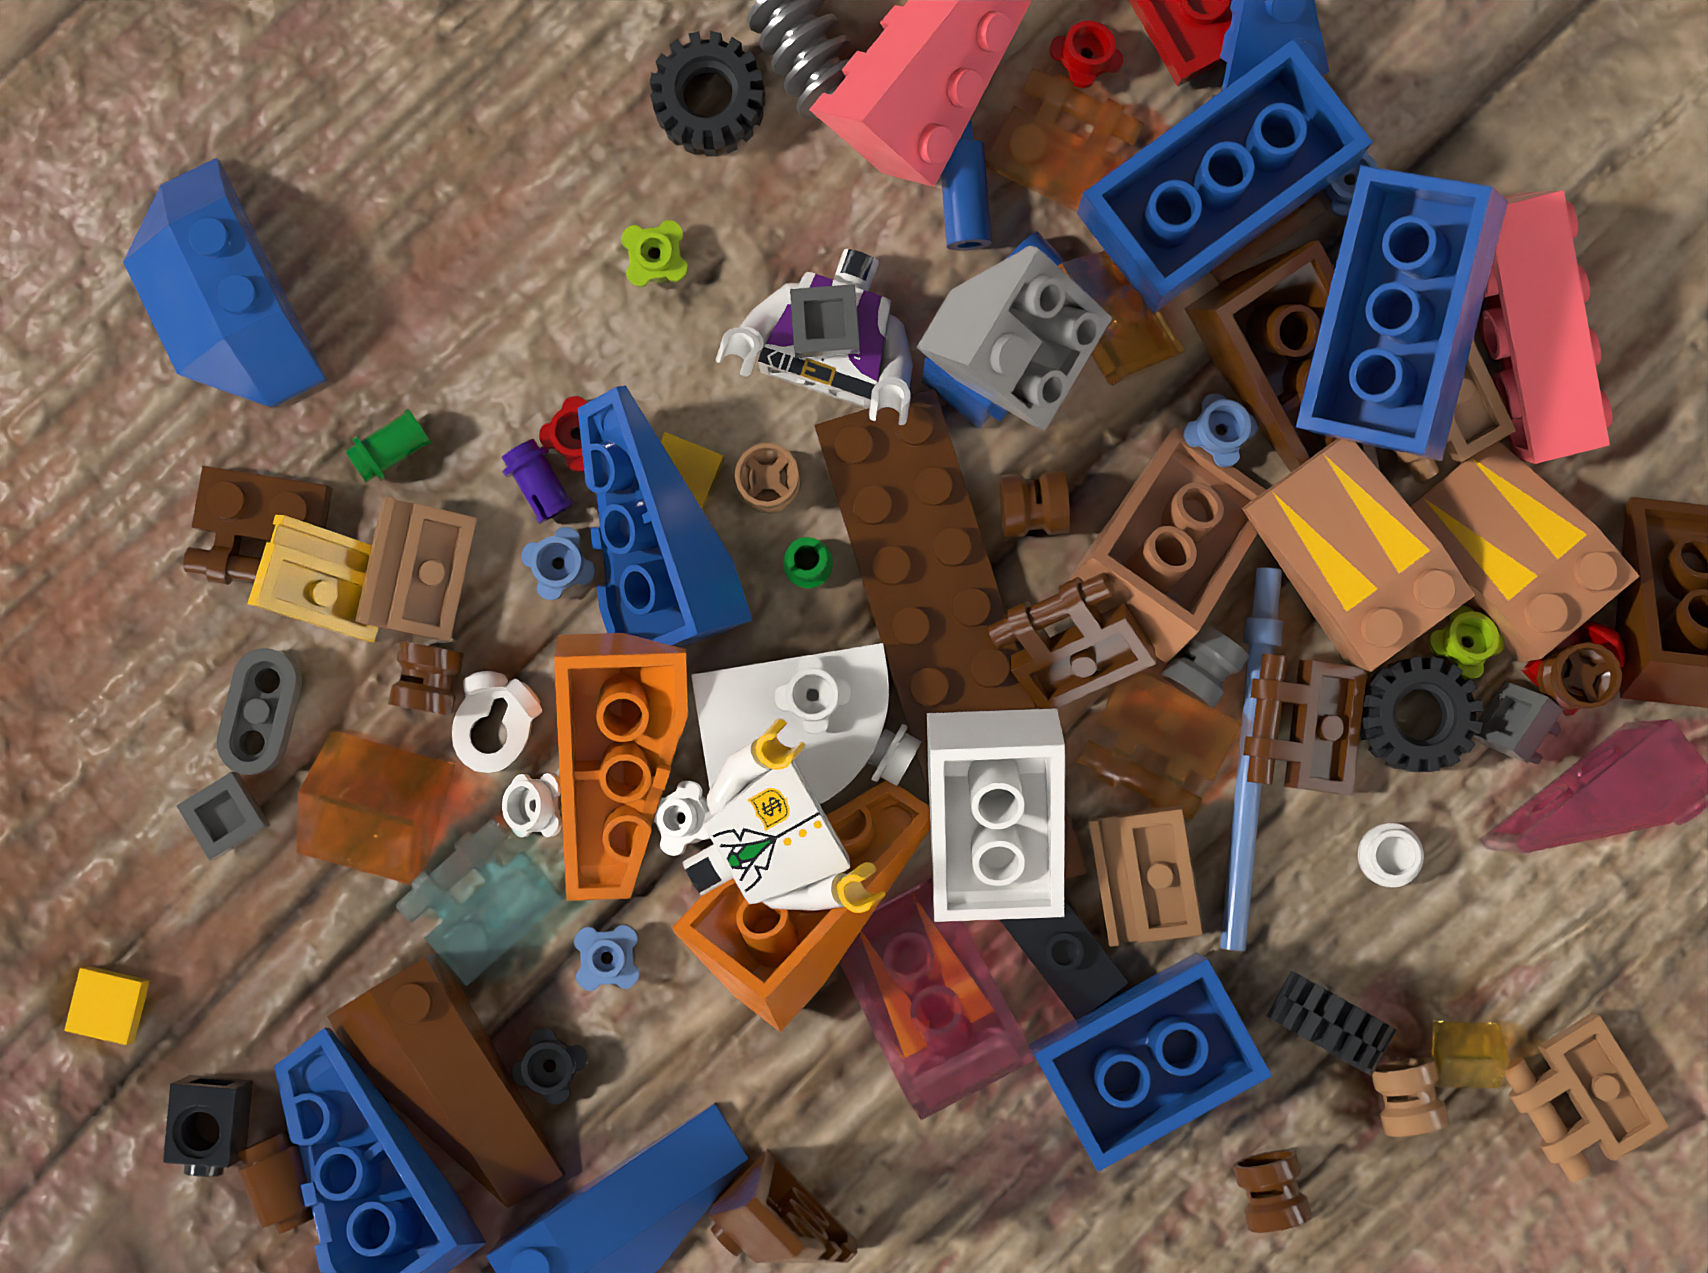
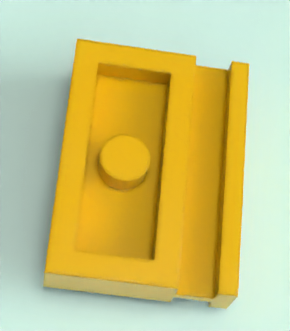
M275 515L273 521L275 529L270 543H266L247 604L365 642L374 643L379 627L355 622L372 545L286 515Z

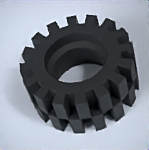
M699 31L689 33L690 42L682 45L679 39H676L669 44L670 55L666 57L661 53L656 60L657 73L651 72L650 86L652 94H650L657 121L660 128H664L667 138L675 145L678 142L682 143L684 150L688 153L695 155L696 149H702L706 157L717 156L716 149L724 147L727 154L737 150V141L743 139L747 143L754 136V125L760 126L763 119L762 108L765 105V91L761 69L757 68L756 58L749 50L745 53L742 50L741 42L731 37L729 43L723 41L722 33L710 31V39L701 40ZM715 73L724 77L731 85V101L721 113L713 116H701L692 112L685 104V88L697 75Z
M1420 656L1395 661L1388 664V667L1375 672L1370 677L1373 681L1369 686L1365 687L1362 712L1363 728L1360 729L1361 739L1368 740L1372 746L1368 749L1375 758L1384 759L1386 761L1385 765L1393 769L1406 770V772L1441 771L1440 768L1452 767L1461 761L1459 756L1462 753H1470L1475 746V743L1471 741L1473 734L1481 733L1483 722L1476 721V712L1483 711L1482 700L1474 701L1471 692L1477 688L1471 679L1464 680L1459 676L1463 670L1455 664H1443L1444 659L1436 657L1421 658ZM1412 690H1423L1430 693L1439 702L1442 710L1440 727L1431 737L1424 740L1408 737L1399 728L1396 720V708L1400 699Z
M1293 971L1288 975L1266 1015L1370 1076L1373 1075L1397 1031L1363 1009Z

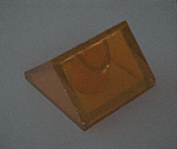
M332 730L298 792L296 853L421 887L456 764Z

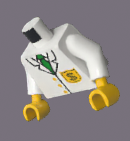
M777 719L760 738L726 759L707 795L709 812L705 814L703 825L713 845L683 861L684 868L701 896L734 878L749 904L762 901L772 909L812 911L846 907L855 913H863L885 897L884 891L870 893L861 884L862 880L867 879L877 870L872 863L865 862L849 874L842 873L851 868L849 855L794 761L805 748V743L801 741L795 747L783 745L777 738V734L788 723L785 719Z

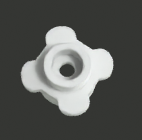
M806 656L798 661L797 673L790 679L789 683L776 688L774 703L779 710L791 711L802 720V726L806 732L820 734L828 728V718L838 706L849 703L852 690L846 680H836L823 670V663L819 658ZM810 689H816L819 692V698L814 702L809 701L806 697Z
M902 724L897 734L886 728L883 731L873 753L867 761L877 767L872 777L873 781L878 782L881 777L896 786L900 782L922 742L906 733L908 726Z
M547 773L541 779H532L527 774H519L506 789L502 801L503 816L518 837H528L532 832H541L545 837H554L560 832L562 817L560 816L561 798L559 795L561 794L559 777L555 774Z
M682 781L678 784L675 792L660 799L653 822L656 823L662 836L660 846L668 855H681L688 844L710 839L703 825L705 814L709 812L707 799L702 796V788L698 783ZM680 812H683L686 816L683 824L677 821V815Z

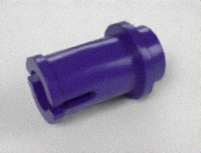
M530 439L511 449L501 457L507 466L502 472L505 477L513 476L537 516L538 523L541 524L561 514L565 509L573 506L574 502L567 495L545 458L549 454L547 447L540 448L535 439Z

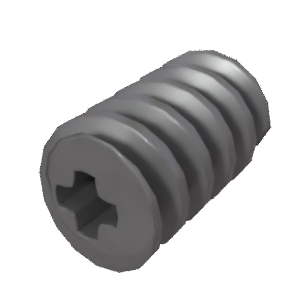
M757 0L746 18L751 31L761 34L759 43L763 52L774 55L771 63L775 73L780 76H787L784 81V88L788 95L794 98L799 97L796 104L799 115L805 119L818 118L809 109L822 93L832 95L846 78L842 69L850 59L840 61L838 56L849 46L850 41L848 37L841 35L829 40L827 39L826 34L837 24L836 16L834 14H827L815 18L813 14L821 7L825 0Z

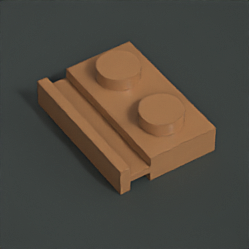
M383 497L355 622L450 642L477 518L416 503L404 502L395 498Z
M1183 804L1122 812L1119 815L1106 817H1090L1089 827L1109 946H1119L1120 943L1133 941L1144 943L1203 935V924Z

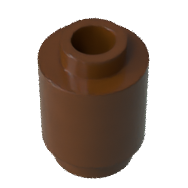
M287 1130L238 1152L243 1167L237 1171L261 1228L275 1224L278 1233L282 1234L314 1219L312 1208L305 1207L301 1185L306 1184L307 1179L298 1145L292 1144Z

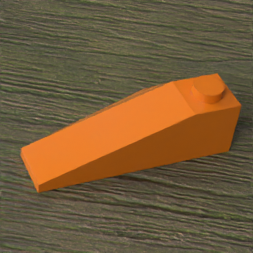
M625 633L558 635L554 654L566 901L630 899L651 835L652 824L662 792L665 790L679 738L680 735L682 736L688 717L686 649Z
M887 780L826 815L849 855L851 868L842 873L849 874L865 862L872 863L877 871L861 881L863 888L870 893L884 891L886 895L930 830V806L901 786H896ZM734 878L702 895L672 929L734 997L781 1033L824 985L881 900L863 913H855L846 907L817 911L772 909L762 901L749 904Z

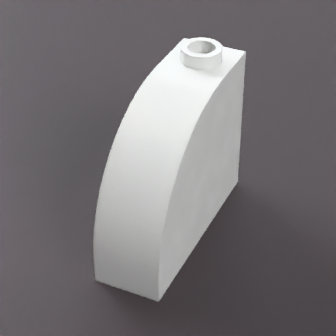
M883 643L807 655L819 658L823 663V670L836 680H846L852 690L849 703L838 706L828 718V728L820 734L806 732L803 729L802 720L791 711L779 710L774 703L776 688L789 683L790 679L797 673L798 661L806 656L691 675L710 789L726 759L760 738L774 721L780 718L785 719L788 724L777 734L779 741L787 747H795L801 741L805 743V748L794 761L819 804L829 800L845 788L867 763L877 745L885 723L889 682ZM810 689L806 697L809 701L814 702L819 698V692L816 689Z

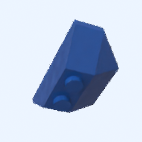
M215 158L160 185L123 263L176 373L187 379L270 408L328 381L221 161Z

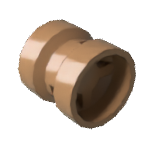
M771 443L754 445L742 454L736 465L735 479L740 495L746 504L757 512L767 514L782 512L791 506L797 498L801 483L797 463L790 452L783 447Z
M1413 1057L1380 1064L1375 1069L1372 1075L1374 1089L1383 1095L1385 1108L1380 1114L1385 1135L1392 1137L1420 1135L1449 1125L1446 1105L1437 1098L1434 1086L1439 1079L1435 1058Z

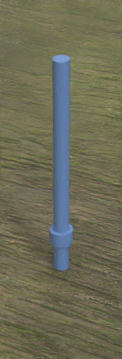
M1274 568L1256 569L1252 617L1245 618L1243 643L1249 644V659L1247 662L1220 948L1236 951H1246L1262 785L1247 782L1250 756L1243 755L1245 737L1252 736L1257 701V699L1250 698L1253 678L1259 679L1262 654H1274L1275 647H1281L1284 621L1277 620L1282 570Z

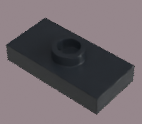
M1065 899L1064 917L999 919L1075 1020L1092 1012L1128 984L1127 980Z

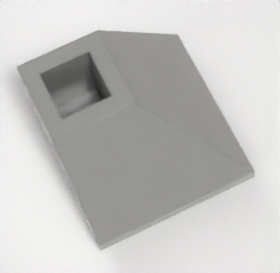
M1029 246L952 289L917 348L956 381L1034 427L1045 431L1112 317L1039 248Z

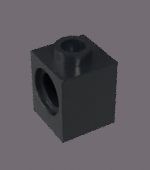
M189 1075L171 1083L163 1163L184 1165V1174L214 1177L223 1175L224 1168H229L239 1162L238 1152L247 1148L253 1080ZM200 1112L209 1113L217 1120L220 1127V1135L216 1143L208 1142L199 1135L196 1121Z

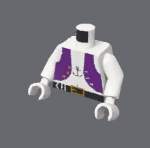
M844 249L834 279L813 272H806L799 284H784L756 306L738 328L730 329L723 335L716 362L721 364L723 358L730 354L740 356L744 359L739 373L743 377H748L752 373L757 355L760 353L758 359L760 373L865 409L870 408L869 419L872 421H876L879 409L890 407L897 410L900 414L898 425H905L907 422L911 399L909 387L913 360L904 324L897 317L890 315L891 300L869 292L879 261L868 254L852 249ZM855 284L860 353L795 358L790 289Z

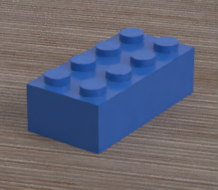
M1292 39L1083 192L1077 214L1154 314L1356 166L1373 141L1298 44Z
M1360 166L1296 427L1320 435L1442 461L1508 201L1495 188Z

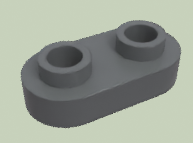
M269 648L253 650L244 655L234 669L217 735V751L223 763L237 773L248 775L266 773L274 769L285 755L302 688V673L296 661L282 651ZM274 669L280 676V685L274 692L267 693L262 687V677L267 671ZM254 731L260 732L265 740L263 750L256 755L250 753L246 746L248 736Z

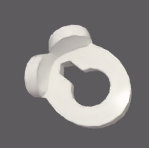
M494 671L474 673L463 680L466 697L458 708L452 724L453 747L460 760L474 771L484 773L497 772L510 766L524 751L530 739L532 720L542 713V708L537 695L524 682H520L517 679L508 681L506 675ZM504 698L508 703L502 720L507 730L506 743L496 753H482L472 744V727L479 719L489 716L495 699Z

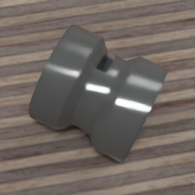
M1204 623L1199 632L1187 643L1183 656L1172 658L1160 674L1183 694L1204 707L1214 710L1224 695L1223 681L1227 680L1230 674H1236L1241 671L1249 659V654L1230 638Z

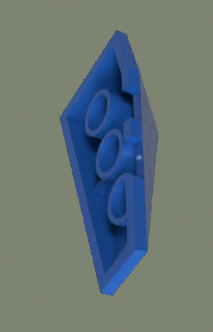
M617 386L579 407L578 416L585 482L588 488L597 494L600 526L591 527L590 529L593 549L603 550L606 584L597 586L599 609L607 633H625L681 648L752 621L753 619L732 557L627 386Z
M324 1027L274 1066L290 1140L298 1145L307 1183L301 1185L305 1207L312 1208L320 1243L315 1245L314 1248L319 1269L322 1273H448L487 1243L454 1188L331 1028Z
M715 1102L500 1239L486 1257L496 1273H657L746 1163L749 1155Z

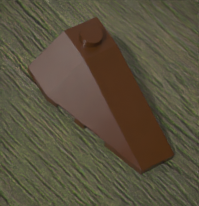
M1313 240L1234 274L1184 308L1213 362L1247 411L1255 418L1257 425L1290 472L1337 439L1296 427L1335 271L1319 240ZM1355 442L1379 470L1375 446Z
M441 951L423 958L327 1016L341 1043L377 1090L507 1208L565 1175L564 1170Z
M768 1149L713 1203L709 1213V1217L715 1222L711 1227V1231L717 1240L735 1256H739L744 1251L754 1263H848L857 1254V1239Z

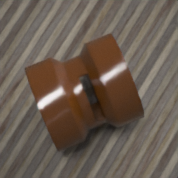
M1064 470L1045 471L1040 478L1025 479L1020 473L1000 475V508L1005 538L1024 537L1029 530L1043 529L1049 535L1069 533V494Z
M400 641L397 661L402 670L400 680L391 687L388 704L452 716L456 697L450 689L453 677L461 672L464 653Z
M1589 642L1554 649L1545 655L1538 667L1537 683L1541 694L1549 697L1561 709L1566 710L1603 706L1614 698L1620 689L1622 679L1620 663L1614 654L1602 645ZM1569 667H1571V669L1568 672V677H1566V672L1569 669Z
M1277 1150L1246 1157L1234 1163L1233 1169L1237 1185L1246 1190L1248 1204L1244 1209L1249 1231L1255 1233L1276 1232L1297 1227L1312 1219L1308 1197L1299 1191L1297 1178L1301 1173L1296 1151Z

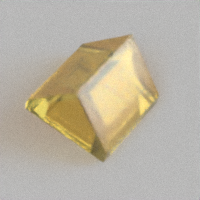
M1433 1021V1058L1436 1060L1439 1079L1434 1086L1499 1089L1510 1063L1500 1024Z

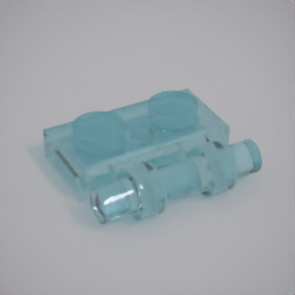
M494 819L488 821L475 834L471 831L465 833L454 843L456 851L432 872L425 869L411 881L413 889L396 903L397 909L411 923L417 920L429 908L435 910L443 921L424 938L466 986L471 984L566 899L524 851L516 855L505 866L499 862L492 852L509 836ZM475 869L485 879L486 883L463 904H460L449 890L470 871Z

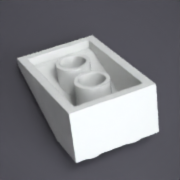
M1057 708L927 713L934 922L1064 917L1065 744Z

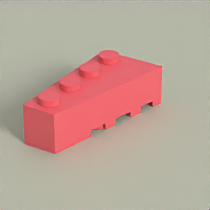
M908 0L904 6L894 5L880 22L884 31L866 53L857 51L842 69L846 78L832 95L822 93L809 110L882 174L935 187L1032 0Z
M1564 190L1524 192L1504 196L1508 201L1483 298L1486 310L1482 312L1481 320L1477 322L1482 345L1485 346L1492 359L1500 360L1502 371L1494 373L1492 380L1516 429L1515 432L1507 436L1511 452L1520 460L1537 464L1609 446L1607 427H1610L1612 424V409L1607 395L1604 391L1600 390L1596 365H1599L1601 361V347L1595 331L1589 328L1584 303L1589 300L1590 286L1584 268L1579 264L1577 265L1573 239L1578 235L1576 211L1571 202L1566 201Z

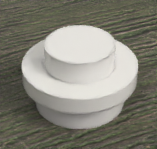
M1395 823L1377 825L1371 828L1360 841L1358 848L1360 868L1369 880L1380 886L1400 887L1406 885L1418 875L1423 865L1424 852L1422 844L1417 835L1403 825Z

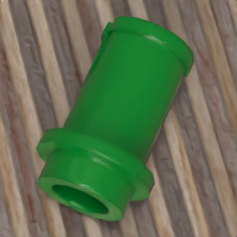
M407 409L402 415L363 440L358 435L352 438L355 445L345 450V452L367 483L376 476L380 481L386 478L383 474L384 471L423 446H428L431 444V441L411 411Z
M798 538L791 543L785 552L783 559L784 572L789 581L797 587L805 589L816 588L825 583L832 573V554L826 545L815 538ZM804 553H814L819 557V563L811 570H802L796 567L798 557Z

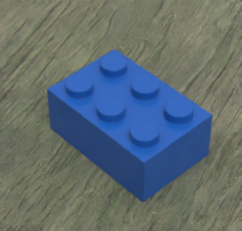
M1196 952L1104 1002L1087 1015L1077 1020L1074 1019L1028 1044L1098 1172L1272 1076L1209 960Z

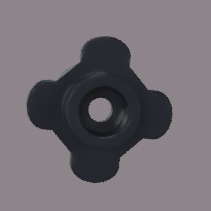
M542 1027L530 1035L531 1047L523 1060L517 1061L513 1065L512 1076L519 1086H528L531 1090L544 1094L546 1101L549 1103L559 1104L570 1096L569 1084L576 1072L583 1070L587 1066L588 1055L581 1045L569 1046L557 1039L555 1032L551 1028ZM549 1059L556 1063L555 1070L551 1072L547 1071L544 1067L545 1061Z

